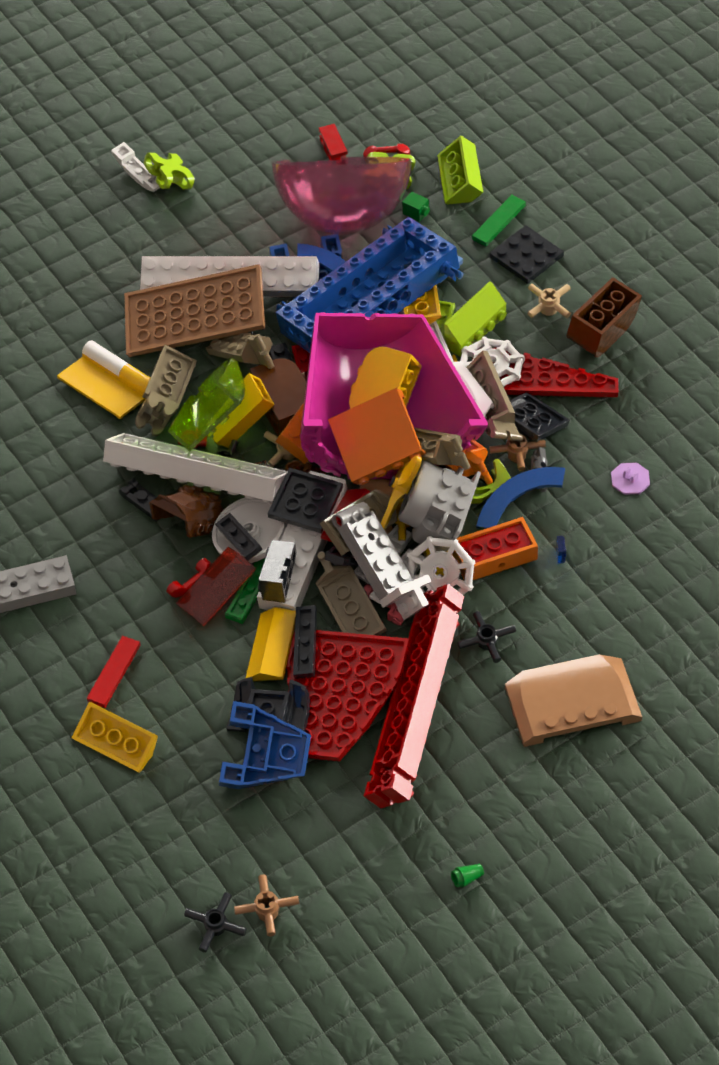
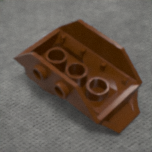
M184 485V487L179 488L178 493L168 496L160 494L157 498L150 501L149 504L152 519L169 518L175 515L185 521L187 536L191 538L208 535L211 532L216 519L223 511L222 500L219 498L220 495L214 492H207L204 490V487Z

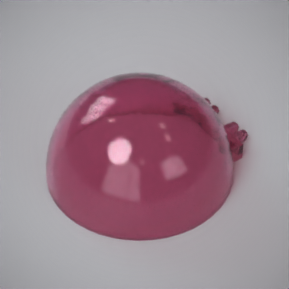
M344 156L341 157V160L290 162V160L282 159L272 162V172L281 199L300 221L324 233L350 235L363 232L378 225L393 212L407 189L412 159Z

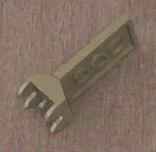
M164 345L142 396L145 398V401L135 420L138 429L145 427L148 423L152 426V436H158L162 433L172 414L176 413L197 360Z

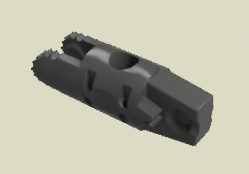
M538 447L531 456V470L547 467L546 450L544 448ZM547 487L539 488V490L541 492H546Z

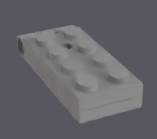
M360 502L332 516L333 525L338 529L379 600L396 588L414 581L373 511L370 512L367 503Z
M67 555L0 571V613L76 594Z

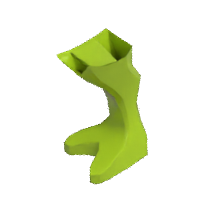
M498 458L493 461L494 469L491 470L494 483L483 487H476L471 504L481 503L491 496L503 483L511 479L506 468Z

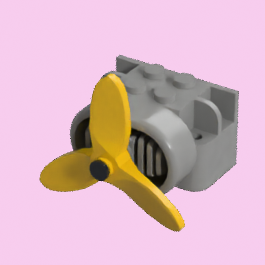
M414 456L410 462L405 463L404 467L398 470L396 477L392 476L388 486H391L393 489L388 507L381 521L384 530L386 529L393 512L404 496L398 519L413 527L411 535L414 541L421 544L428 536L449 540L457 539L462 531L481 472L477 471L474 477L469 479L462 475L464 469L461 467L454 472L428 461H422L420 457ZM435 546L436 551L447 552L450 548Z

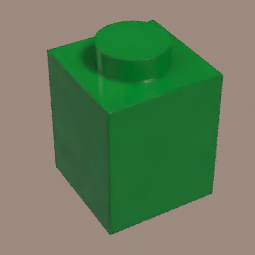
M411 192L402 201V213L420 222L429 214V199Z

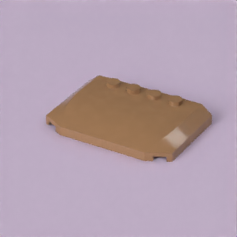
M599 654L521 671L505 683V690L523 747L543 743L544 738L616 722L626 725L642 721V715L621 658Z

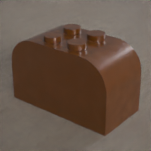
M612 277L572 315L566 337L594 356L600 357L629 328L636 316L642 295Z
M288 359L272 360L275 365L272 369H268L267 366L262 364L250 368V374L261 379L275 404L265 413V416L277 437L293 418L305 399L307 378L304 372L301 373L297 365Z

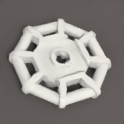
M482 337L481 340L469 346H464L461 349L460 362H463L466 367L471 363L467 362L468 357H473L474 360L482 350L488 351L492 362H495L494 367L498 376L509 375L501 379L503 387L513 381L520 380L525 357L511 345V341ZM510 363H515L514 369L509 367Z
M428 536L423 543L407 553V569L413 579L416 580L425 575L430 577L431 582L426 585L427 591H435L438 587L446 584L452 587L457 584L460 587L457 591L462 595L472 591L473 570L476 563L458 543L459 540L457 539L449 540ZM435 546L450 548L448 552L436 551ZM429 548L431 554L424 559L419 557L421 553ZM454 550L464 562L458 563L451 555ZM415 563L420 564L421 567L418 575H414ZM436 567L444 569V576L435 574L437 571ZM466 568L465 581L459 579L460 569Z

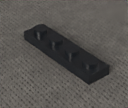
M316 605L296 607L293 676L295 679L315 677Z

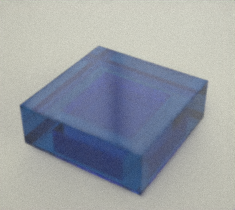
M557 536L556 538L558 563H565L566 546L563 536Z

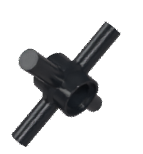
M476 611L473 613V617L479 628L475 637L458 641V647L463 649L478 644L480 648L489 651L494 663H498L501 661V658L495 647L497 638L515 633L516 628L514 625L496 630L494 626L485 624L480 611Z
M225 892L217 909H211L206 914L188 908L185 910V917L204 923V927L207 930L200 944V951L206 953L213 937L223 934L225 930L245 936L247 928L227 922V918L224 915L231 900V894ZM212 921H220L218 924H211Z

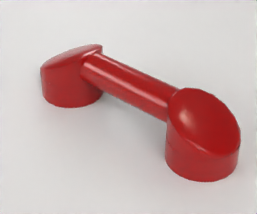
M401 143L397 144V146H369L363 152L365 161L371 152H397V154L410 155L409 147Z
M202 558L195 567L198 573L183 585L178 581H173L167 587V593L175 598L185 595L191 587L208 576L211 562L206 558Z

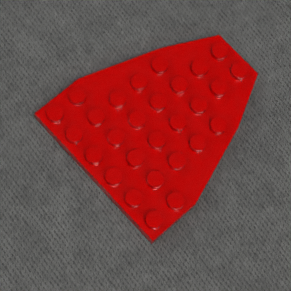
M316 630L315 677L295 679L293 676L294 632L286 665L288 671L287 684L289 686L290 679L304 685L310 695V710L305 730L306 733L311 735L308 758L341 761L366 732L402 677L411 643L409 638Z

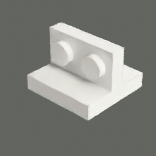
M425 575L396 588L380 600L382 607L384 608L395 603L404 620L410 618L429 605L421 588L429 584L431 579L428 575Z

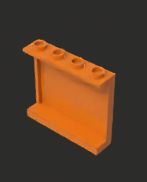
M397 387L328 419L351 482L357 485H365L374 477H383L389 470H397L404 467V464L409 462L414 456L422 458V455L426 454V451L421 448L405 407L403 392Z

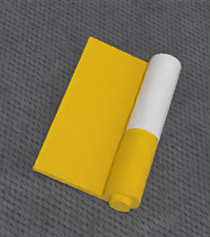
M93 340L85 344L82 350V357L57 375L59 380L119 419L145 401V398L142 396L150 379L149 376Z

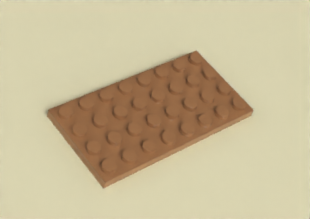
M259 264L124 293L126 354L128 357L161 351L164 345L175 348L265 329L262 269Z

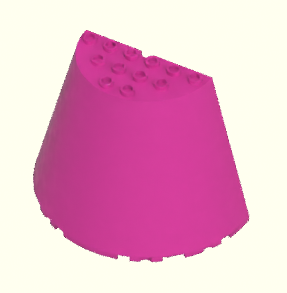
M322 312L315 314L300 439L305 456L311 463H317L322 471L332 472L338 477L341 474H346L348 479H350L328 419L350 409L351 386L356 382L358 368L362 365L366 355L377 347H388L412 354L422 365L406 407L414 428L460 435L463 450L471 446L470 441L473 438L478 440L488 426L487 420L423 314L375 313L370 317H366L362 313ZM399 469L389 470L385 476L372 479H391L393 475L397 474Z

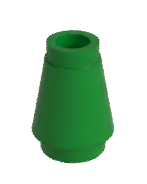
M481 864L456 867L451 871L453 884L456 887L462 888L484 876Z

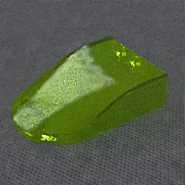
M233 357L228 359L229 362L227 360L224 361L198 387L199 392L195 397L191 395L187 399L168 430L189 452L206 436L211 437L217 430L215 427L218 424L223 425L230 418L228 415L241 404L244 398L245 384L238 362Z

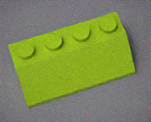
M459 136L437 155L446 204L472 202L483 193L475 144L463 136Z
M489 281L444 323V340L451 352L459 357L462 355L461 349L464 346H469L481 340L489 331L494 329L499 321L504 320L506 317V302L492 282Z

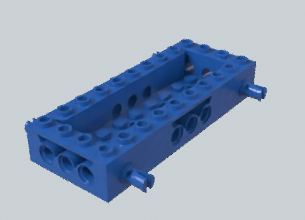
M407 217L393 228L387 225L388 229L383 228V235L302 294L288 304L282 301V305L277 304L276 316L280 331L287 338L310 353L316 313H362L366 317H370L375 313L398 314L446 277H450L454 281H456V277L460 279L461 271L457 270L460 266L456 246L410 217Z

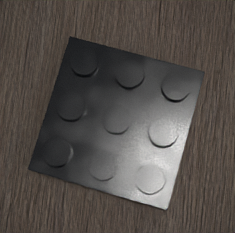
M527 225L490 252L491 259L527 284L564 256L563 250Z
M528 392L510 400L515 411V426L517 430L535 442L567 427L570 420Z
M289 468L267 513L268 518L322 534L324 529L320 523L330 517L343 489V483Z

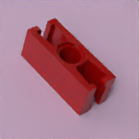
M335 124L319 127L321 134L319 140L332 168L348 164L346 157L348 151Z

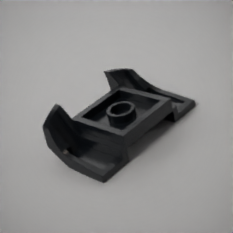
M252 677L237 682L233 701L253 704L303 731L306 730L310 710V695L304 685L290 679L289 692L257 690L255 689ZM230 712L226 728L227 731L246 732V728L229 726L231 717Z

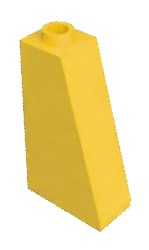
M248 373L210 429L216 444L229 448L233 439L238 440L275 405L260 378Z

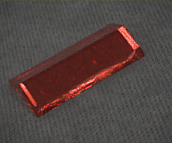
M227 547L176 604L201 625L205 626L256 568L240 553Z

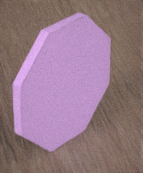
M621 463L611 472L612 487L624 495L641 494L650 486L649 471L638 463Z

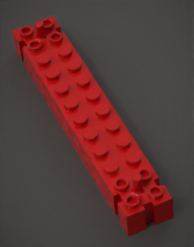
M449 584L438 587L436 592L430 590L423 593L429 605L415 613L408 637L411 643L403 674L392 693L370 771L372 779L367 782L364 797L379 808L391 806L395 802L409 801L414 795L411 783L417 777V770L422 758L421 755L426 743L428 729L431 725V718L436 706L435 703L440 691L442 677L445 673L444 670L454 639L453 636L455 629L459 626V615L457 613L461 611L464 596Z

